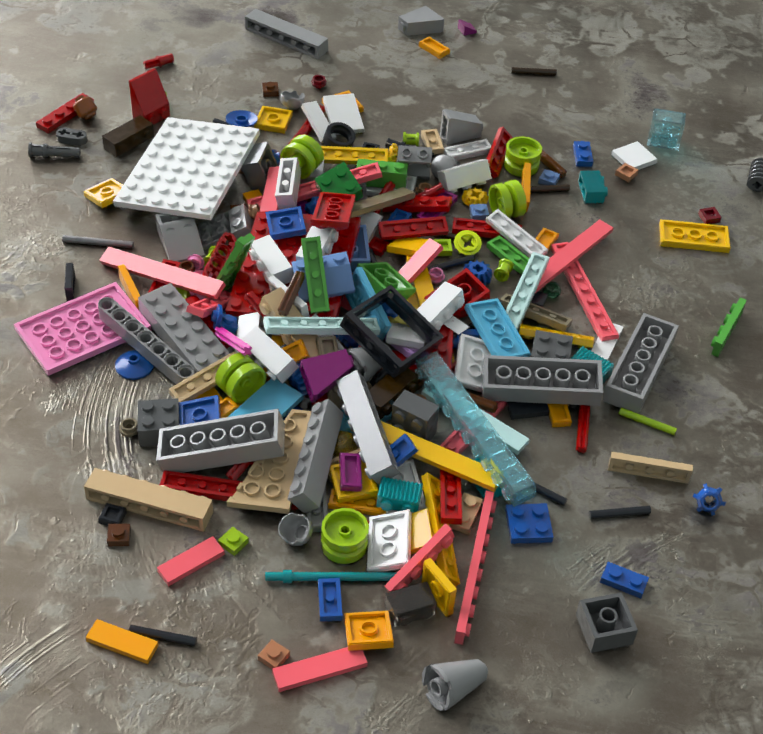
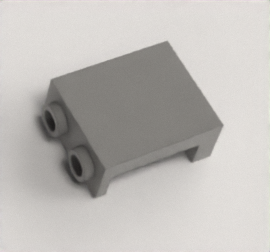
M399 145L398 162L408 163V176L429 180L432 148Z

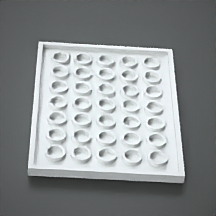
M167 117L113 200L114 206L212 220L260 135L259 129Z

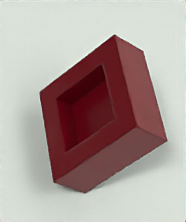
M715 207L699 209L698 215L704 224L721 222L722 217Z

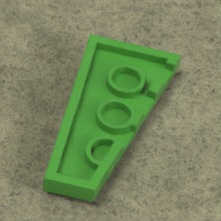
M251 233L237 239L235 242L236 246L216 278L217 280L224 281L226 286L223 291L228 290L234 285L237 273L241 270L255 239Z

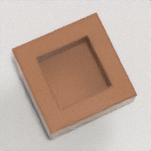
M624 163L616 170L615 176L630 182L638 175L639 170Z
M271 639L258 654V661L271 669L280 667L289 658L290 651Z

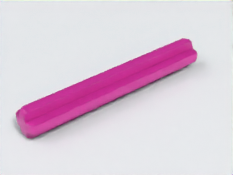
M222 326L220 328L215 327L214 335L244 356L252 354V347Z

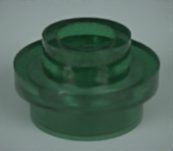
M551 281L543 287V293L548 294L550 298H556L561 294L560 285L557 282Z

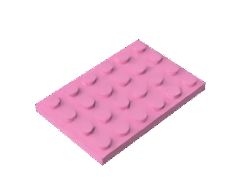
M116 282L14 324L16 332L48 376L126 342L99 318L98 302L104 297L114 299L152 331L149 322Z

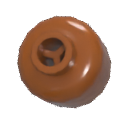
M81 95L75 99L76 102L73 105V109L80 119L88 120L97 114V106L91 97Z

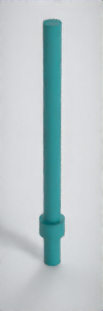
M283 570V572H265V581L292 583V581H318V579L340 578V581H389L397 572H292V570Z

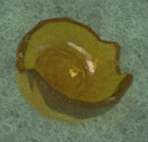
M339 431L333 456L338 457L340 453H349L357 450L358 446L353 439L352 433Z

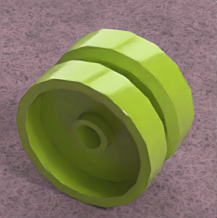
M298 135L290 144L282 149L280 159L298 158L301 169L300 179H305L322 164L324 153L322 147L312 137Z
M524 136L510 139L506 146L505 169L510 174L522 177L523 167L526 162L531 163V176L536 174L540 166L541 144L533 138Z
M511 180L504 184L498 183L490 186L488 197L492 213L499 209L509 218L525 214L527 208L526 196L519 181Z
M236 353L228 357L220 365L216 372L215 382L235 403L242 404L265 384L266 372L248 355L244 356L241 353Z
M352 508L335 509L325 516L321 528V548L329 560L339 564H350L357 562L365 555L369 531L366 517Z

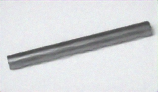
M67 235L62 237V242L132 249L134 247L133 241Z

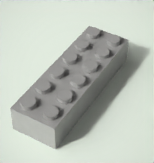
M171 283L138 297L139 311L149 322L151 328L165 344L194 368L195 373L230 354L200 317L186 312L189 304Z
M643 313L606 384L602 401L639 414L675 341L679 325Z
M484 355L483 398L506 402L600 406L603 396L602 360Z
M279 409L161 428L159 429L156 461L162 472L167 470L184 473L284 456L285 423Z

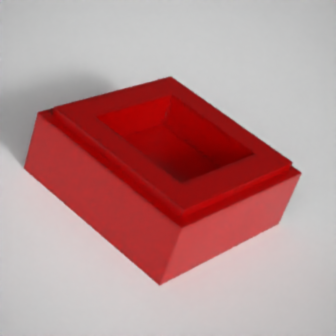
M375 236L368 243L374 254L380 257L386 252L387 245L390 244V242L381 241L380 238Z

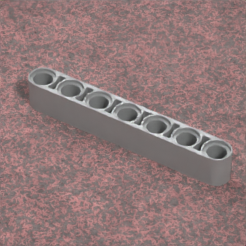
M104 297L99 300V318L172 382L178 384L195 374L194 368L114 299Z

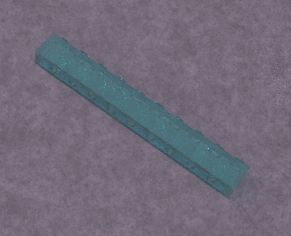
M435 351L417 359L415 373L419 375L418 379L424 381L426 390L432 392L436 404L442 406L443 413L447 418L450 417L454 429L460 431L464 443L471 446L474 457L481 460L484 471L490 472L493 483L501 488L505 500H509L515 507L536 497V485L533 479L438 352Z

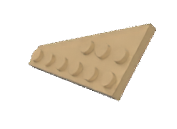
M296 409L290 411L284 420V456L255 461L244 481L240 482L237 486V491L227 500V507L284 514L290 513L292 503L288 500V495L312 411Z

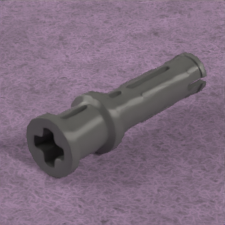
M29 142L28 145L29 157L43 156V158H48V156L80 158L81 155L80 147L49 146L47 143L38 145Z

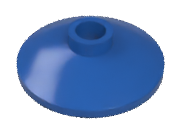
M236 110L228 113L225 120L229 125L251 127L257 123L258 117L250 111Z
M136 350L123 353L115 362V369L118 375L129 380L144 378L154 368V365Z

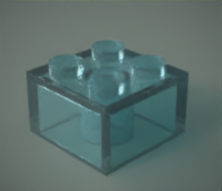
M654 108L648 131L647 145L679 150L686 113Z

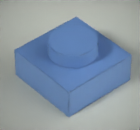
M544 169L538 183L542 185H556L560 174Z
M472 204L469 206L471 219L486 220L489 216L486 204Z

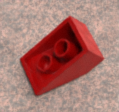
M155 68L129 80L133 119L141 115L154 125L170 116L169 101Z
M467 268L447 281L463 289L465 303L453 314L457 319L468 316L464 309L466 304L490 300V290ZM435 289V290L432 291L430 294H428L427 296H425V297H424L425 301H426L437 289Z

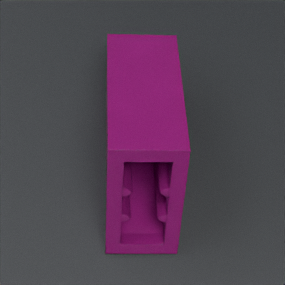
M346 349L301 360L299 370L311 403L316 402L335 387L337 380L350 374L354 362Z

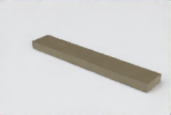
M403 187L357 201L354 204L351 218L414 199L415 192Z

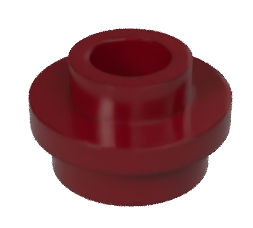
M315 75L311 80V84L315 88L320 89L326 86L327 81L323 75Z

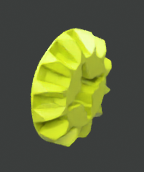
M470 230L459 232L453 242L459 254L462 253L465 256H474L479 252L482 245L479 235ZM471 240L470 246L464 247L465 242L467 243Z

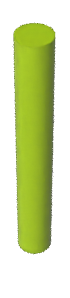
M621 407L619 411L621 416L675 436L677 431L675 427Z

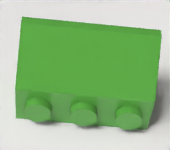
M358 159L356 168L378 162L382 172V178L365 182L366 186L383 188L387 182L392 181L395 184V189L406 188L408 163Z
M387 262L357 264V267L363 268L376 294L392 285L407 300L416 291V288Z

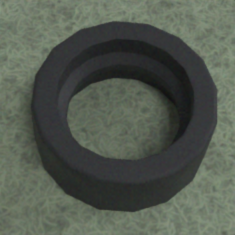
M334 122L328 125L323 141L325 146L352 147L356 136L349 125L342 122ZM331 134H341L348 142L336 141L332 138Z

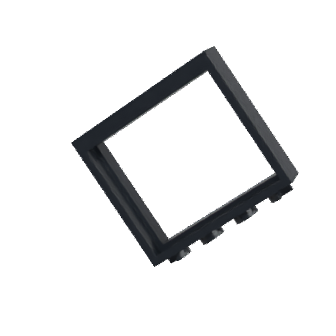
M389 285L347 312L340 323V326L393 379L438 348L444 338L392 285ZM383 303H386L427 343L404 361L360 320V318Z

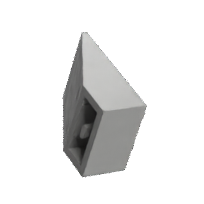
M244 204L236 206L227 212L217 215L212 220L204 221L198 225L203 250L216 246L219 238L225 232L232 233L236 240L241 236L244 237L251 233L254 218L250 217L248 209Z
M163 213L155 215L157 232L169 260L177 262L188 261V257L193 254L205 257L194 218Z

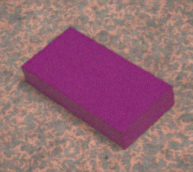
M340 453V491H361L362 472L359 454Z

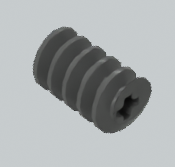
M756 158L751 162L746 184L749 189L756 192L763 191V158Z

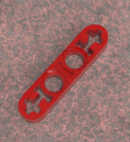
M225 232L219 238L201 275L209 277V274L213 273L211 278H217L235 247L237 240L232 233ZM218 250L223 251L225 256L220 255ZM212 262H216L220 268H216Z

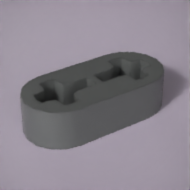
M60 128L56 131L57 141L60 143L81 146L88 141L87 134L83 130Z

